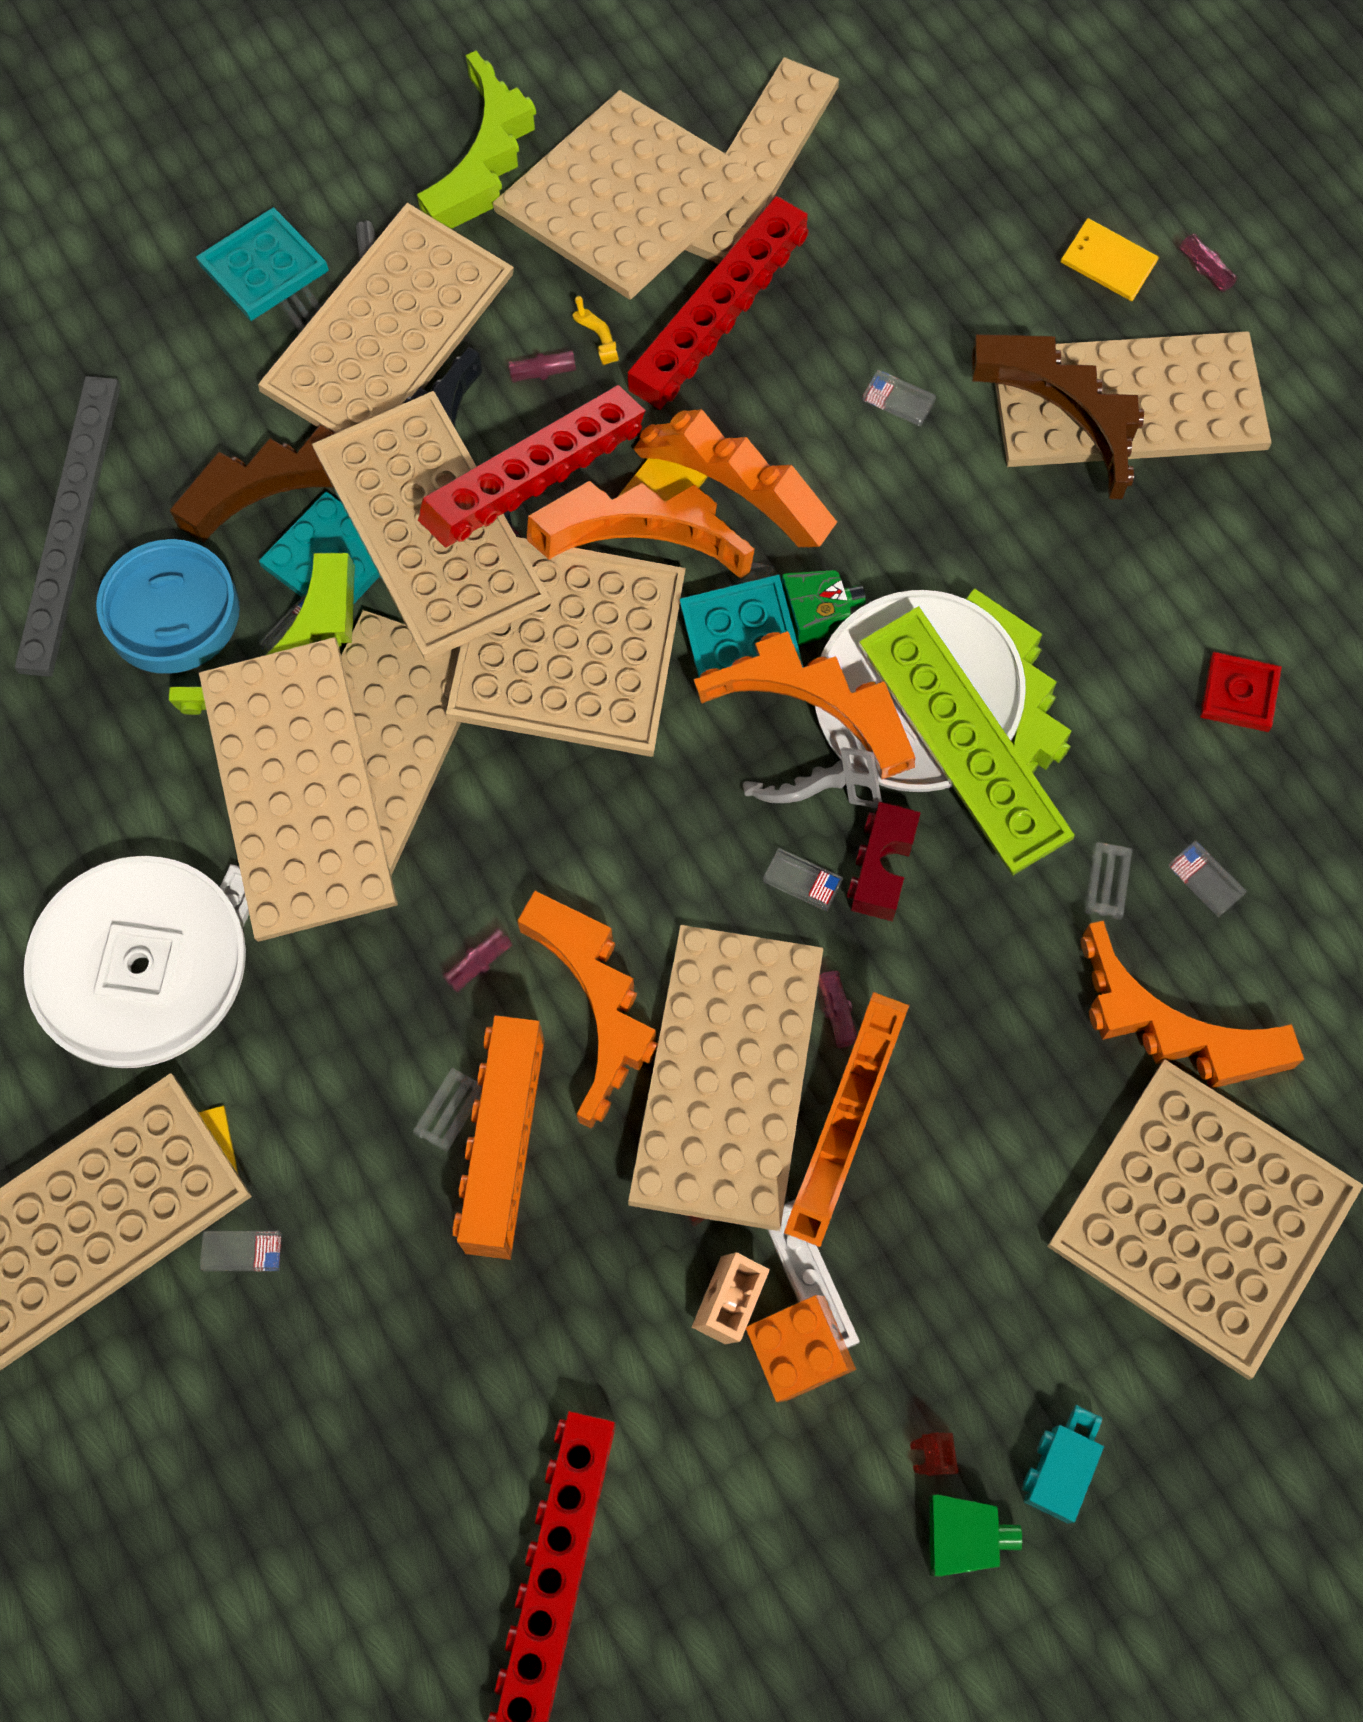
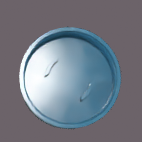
M178 539L149 542L123 555L114 563L102 580L96 603L100 627L114 650L129 664L153 673L183 672L196 668L212 659L225 647L232 637L237 626L240 610L236 587L223 562L207 548L193 542Z

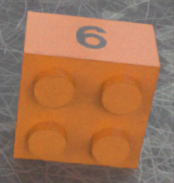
M814 1295L746 1327L776 1402L788 1401L856 1370L825 1296Z

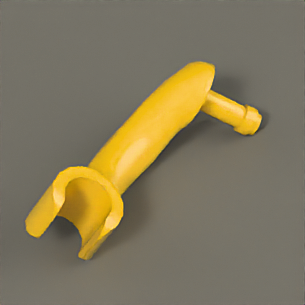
M581 296L576 297L575 303L577 304L578 311L573 313V319L580 325L595 331L600 337L602 345L598 346L597 349L602 365L619 361L616 342H613L608 325L590 310L584 309Z

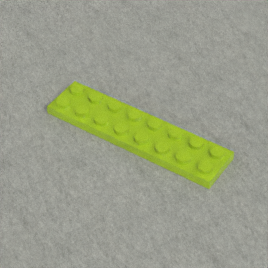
M920 606L859 641L860 648L881 680L885 681L889 692L1012 876L1074 839V833Z

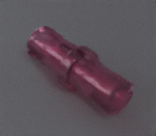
M1195 233L1191 236L1189 235L1181 243L1180 250L1197 266V271L1201 275L1205 274L1210 278L1221 292H1225L1226 289H1230L1235 284L1238 278L1236 274L1228 269L1220 260V254L1217 251H1211Z
M572 350L546 356L543 353L536 354V358L508 362L512 383L541 377V380L548 379V375L576 371Z
M497 928L494 933L475 949L472 947L466 951L467 956L443 975L445 981L453 986L452 989L455 992H460L480 972H487L490 969L488 965L512 946L506 935L502 936L503 932Z
M837 971L823 973L819 975L818 981L826 1005L823 1012L825 1017L830 1019L836 1039V1046L843 1048L854 1045L858 1035L851 1016L853 1006L851 1001L846 999L840 973Z

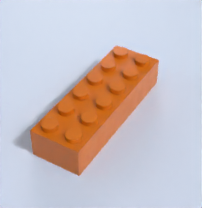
M494 1015L493 1027H486L484 1049H488L487 1063L480 1064L478 1072V1085L482 1086L481 1100H474L472 1108V1122L476 1123L475 1136L468 1137L465 1159L470 1160L468 1175H462L459 1187V1198H463L462 1213L455 1214L453 1223V1236L457 1237V1243L465 1254L511 1260L545 1042L540 1021Z

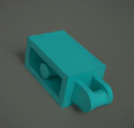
M1075 1405L1066 1427L1058 1425L1052 1429V1432L1047 1430L1044 1432L1037 1448V1453L1042 1455L1037 1469L1032 1467L1029 1469L1022 1485V1490L1027 1492L1024 1503L1067 1524L1076 1521L1104 1449L1103 1445L1094 1441L1102 1422L1101 1416ZM1077 1423L1088 1428L1086 1437L1074 1432Z

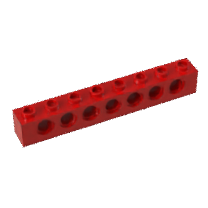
M776 196L628 371L629 391L659 410L667 401H673L686 378L690 379L694 376L700 361L705 355L710 356L713 353L720 337L732 330L736 318L742 311L746 312L751 307L759 290L766 289L772 280L774 272L779 267L783 268L786 265L793 249L796 246L800 247L805 242L809 233L807 229L808 214Z
M617 385L425 496L422 499L418 521L445 548L457 541L463 542L473 531L482 526H490L498 516L507 511L512 512L516 510L523 501L532 496L537 497L541 495L548 486L556 481L559 483L564 481L571 472L580 467L586 468L596 457L603 453H611L618 444L626 439H634L642 429L641 422L646 410Z
M568 1411L567 1420H559L554 1443L561 1444L557 1460L550 1459L545 1477V1483L551 1485L547 1501L540 1500L535 1524L540 1525L541 1530L538 1542H530L525 1566L532 1567L528 1584H520L515 1608L522 1609L518 1626H510L505 1651L512 1653L508 1669H500L496 1683L495 1694L501 1695L497 1713L490 1712L487 1722H519L510 1713V1705L517 1697L526 1698L532 1706L531 1717L525 1722H549L616 1429V1423L613 1421ZM577 1446L588 1448L591 1454L588 1465L581 1469L573 1468L569 1463V1454ZM569 1486L577 1487L581 1493L579 1505L572 1510L564 1509L559 1502L561 1491ZM566 1527L571 1533V1544L564 1551H555L550 1545V1535L554 1529ZM549 1568L556 1569L562 1577L561 1587L552 1594L545 1592L540 1585L542 1573ZM539 1610L547 1612L552 1619L551 1630L545 1636L536 1635L530 1627L532 1615ZM528 1653L537 1655L542 1662L541 1673L534 1679L525 1677L520 1669V1662Z

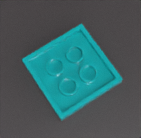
M274 207L196 256L199 266L250 321L256 319L329 271L327 262Z
M325 492L259 560L264 570L303 599L307 596L312 577L314 553L349 554L355 564L353 604L380 577L342 503L328 492Z
M780 575L679 599L699 678L703 672L709 669L718 668L721 670L730 667L733 662L742 657H757L755 643L759 642L765 635L773 632H779L780 634L789 632L803 667Z

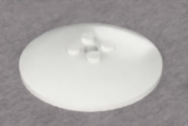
M911 590L881 597L851 614L836 629L824 647L821 657H827L828 659L834 656L837 657L851 693L856 692V688L868 682L878 684L883 682L860 648L859 641L920 606L1010 740H1012L1017 731L1025 701V676L1020 655L1014 642L1000 623L988 612L964 598L930 590ZM890 693L914 752L915 768L881 780L877 771L879 785L909 792H929L953 787ZM815 706L822 732L833 751L841 760L840 749L842 747L866 751L862 743L846 726L826 711ZM849 754L853 769L869 772L867 760L864 757Z
M134 856L103 863L84 872L64 886L47 904L31 932L24 960V984L32 1012L44 1031L58 1045L76 1057L90 1063L112 1068H139L168 1061L183 1054L205 1039L218 1026L232 1006L239 991L245 968L246 947L242 925L236 910L220 887L208 876L185 863L154 856ZM141 957L148 958L149 965L144 972L139 974L131 972V965L136 959Z

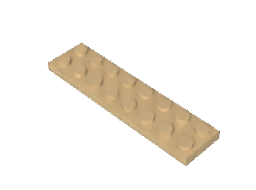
M785 57L783 58L726 152L728 156L757 172L758 182L685 249L686 251L717 264L724 259L770 204L838 89V78Z

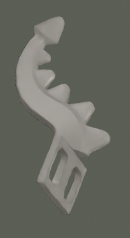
M845 747L840 749L842 760H839L830 768H813L810 777L795 778V786L785 783L781 785L779 790H775V786L762 789L763 783L744 781L743 783L745 796H754L769 803L797 802L807 799L827 788L842 789L845 784L847 786L849 803L878 808L879 802H882L874 752ZM849 754L864 757L867 760L869 772L853 769ZM854 784L869 787L872 790L873 801L859 799L856 796Z

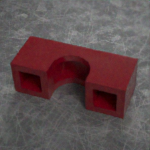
M879 802L876 814L869 812L864 833L871 834L868 846L860 845L856 865L862 866L860 877H852L847 898L854 899L851 911L893 922L904 877L886 871L880 860L889 854L910 856L921 812Z

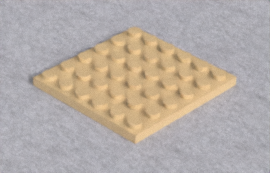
M619 90L493 202V207L497 214L631 300L758 182L757 172Z
M517 537L547 590L551 604L460 646L446 710V720L653 757L680 604L679 599H681L686 568L580 548L569 549L548 560L526 538Z
M1164 1059L1047 1247L1250 1380L1253 1379L1360 1193L1363 1184Z

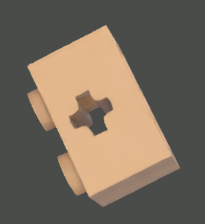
M737 1252L721 1256L692 1328L723 1344L740 1342L770 1269Z

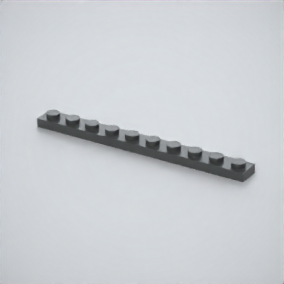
M85 377L15 664V669L19 674L53 676L121 385L118 379Z

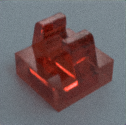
M953 1433L923 1434L921 1438L910 1443L911 1450H924L926 1461L922 1465L913 1466L915 1473L928 1476L959 1474Z

